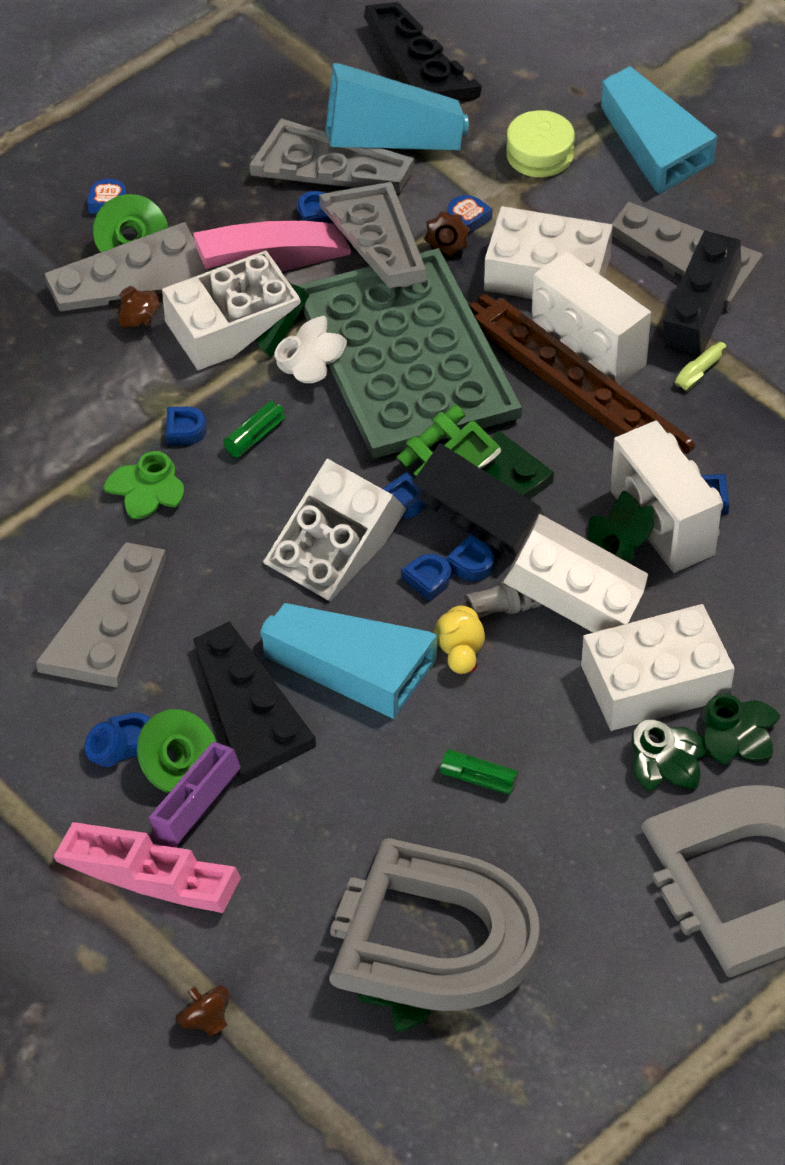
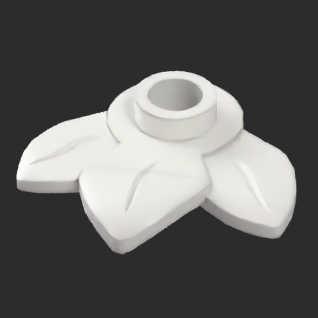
M325 316L316 317L303 324L296 336H289L278 344L275 350L277 365L284 373L294 374L299 382H318L326 376V364L333 363L342 355L347 340L339 334L326 333L327 318Z

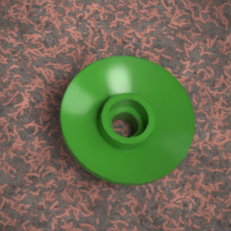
M124 194L110 199L100 208L93 224V238L98 251L101 253L131 242L123 237L122 232L124 229L130 228L136 233L134 240L167 229L168 224L163 212L154 202L140 195Z
M181 709L165 710L151 717L142 727L137 741L138 761L147 779L158 789L170 793L212 741L216 742L208 725L195 714ZM167 748L174 751L176 755L175 762H172L168 757Z

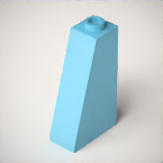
M333 63L325 128L331 147L460 150L462 136H467L469 120L468 115L463 114L458 100L340 63Z
M631 66L603 80L601 109L654 191L659 195L715 162L717 135Z
M284 603L275 616L270 615L266 619L260 633L261 638H263L264 658L392 719H395L437 661V635L432 632Z

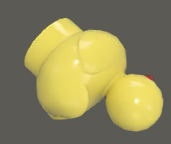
M456 606L438 619L433 633L437 635L438 646L448 654L447 661L451 670L457 674H466L475 671L477 668L476 654L483 647L485 632L477 613L473 609L466 606Z

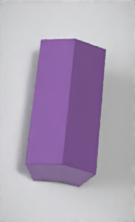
M212 741L149 816L148 819L153 828L150 838L159 845L176 848L240 770L241 766L233 748Z

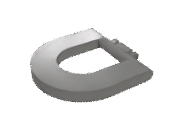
M764 785L730 788L653 816L643 822L641 829L664 867V870L653 874L654 883L657 888L662 887L661 895L676 921L682 920L680 921V928L684 935H690L700 930L727 977L740 975L785 957V900L722 923L686 862L688 858L745 837L766 836L785 842L784 788Z
M386 838L381 841L367 880L357 879L356 877L350 878L347 890L344 892L335 921H333L330 928L331 936L344 940L329 981L339 989L430 1010H464L489 1004L513 991L526 978L534 964L538 949L540 927L536 907L529 894L518 881L488 862L466 855ZM387 889L465 907L483 920L490 934L486 942L479 949L468 955L456 958L431 957L368 942Z

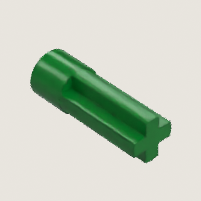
M270 400L223 440L224 447L228 453L236 458L242 456L286 418L282 413L283 407L280 404L275 405Z
M447 749L440 768L441 774L507 795H511V792L514 791L519 774L517 770L451 749Z

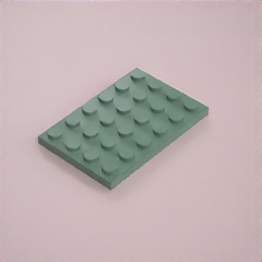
M439 248L420 253L426 268V282L415 283L406 287L388 288L371 266L297 285L304 288L310 295L302 307L307 321L319 316H325L327 318L326 333L339 334L347 340L342 355L333 363L328 364L372 459L403 451L407 448L405 443L414 435L419 437L433 424L432 419L438 413L447 412L454 404H457L466 415L456 424L460 430L472 420L483 429L522 417V407ZM443 436V437H442L441 439H439L438 441L443 440V439H447L448 437Z

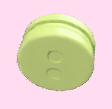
M536 110L519 115L510 123L507 130L506 155L508 162L515 170L530 177H551L563 172L570 166L573 160L574 128L566 118L551 111Z

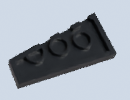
M399 2L365 6L364 18L401 83L456 100L480 97L481 84L476 79L469 80L463 74L464 67L457 60L450 61L442 53L443 46L436 39L427 38L423 34L424 27Z
M230 621L193 639L194 650L208 690L211 692L219 722H221L225 732L227 745L234 749L241 766L238 771L241 785L316 747V737Z

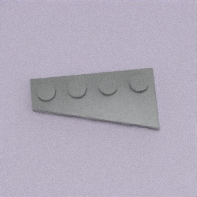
M285 119L279 120L250 163V176L353 188L392 182L397 193H400L414 171V158L381 148L331 147L325 131Z
M392 182L319 194L321 209L388 288L406 287L415 283L426 282V268Z
M629 201L612 223V236L647 259L654 257L663 263V270L674 277L677 274L684 275L704 232ZM741 246L742 267L723 308L729 312L761 267L762 253Z
M186 222L44 274L45 281L59 311L109 305L110 300L121 299L119 294L130 285L139 291H154L156 294H160L163 288L209 272V269H205Z
M125 542L36 661L37 672L118 688L166 562L165 549Z

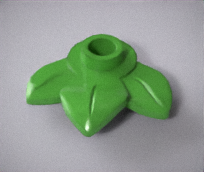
M160 451L145 453L141 456L137 465L119 467L108 477L104 484L105 492L125 496L126 512L132 519L149 517L156 512L160 504L168 507H177L184 496V486L175 476L176 472L173 461Z

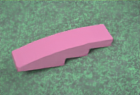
M266 221L230 225L193 233L194 244L205 269L233 263L267 250L281 272L351 254V249L343 233L333 223Z
M72 822L53 856L56 862L113 885L176 904L224 913L241 879L234 866L197 861L191 850L155 845L147 833Z

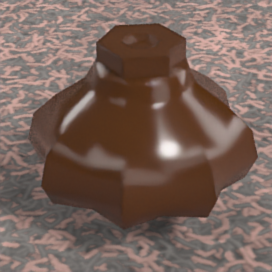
M441 211L436 218L426 221L427 232L423 240L431 246L432 250L439 248L442 254L453 257L459 250L467 248V236L470 229L463 223L460 214H448Z
M131 285L123 289L119 294L122 301L117 312L119 323L124 328L137 327L142 322L145 326L149 325L153 314L161 308L158 295L154 291H139Z
M219 985L203 995L199 993L195 986L187 991L193 1001L177 1013L176 1019L178 1024L183 1028L201 1029L207 1032L209 1037L215 1035L228 1025L224 1014L230 997L227 988Z

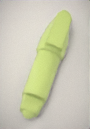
M718 342L709 347L694 361L689 362L676 377V387H681L688 392L703 379L704 372L722 357L726 344Z

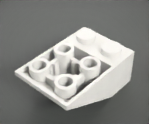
M267 250L162 289L165 322L197 371L233 358L301 303L299 296Z
M327 458L263 563L331 602L387 542L406 508L394 495Z

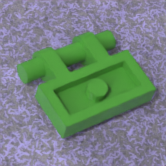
M454 404L447 412L438 413L432 419L433 424L419 437L414 435L405 443L407 448L396 458L406 469L417 459L421 461L423 465L414 472L416 478L433 453L429 448L443 436L450 439L444 446L481 469L500 454L501 449L474 420L470 421L460 430L456 424L466 415L457 404Z

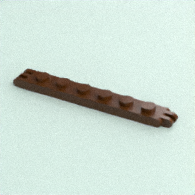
M483 294L477 298V303L473 301L468 304L483 334L617 436L657 420L667 433H671L675 437L683 454H688L695 449V443L689 436L503 298L495 301L487 294Z

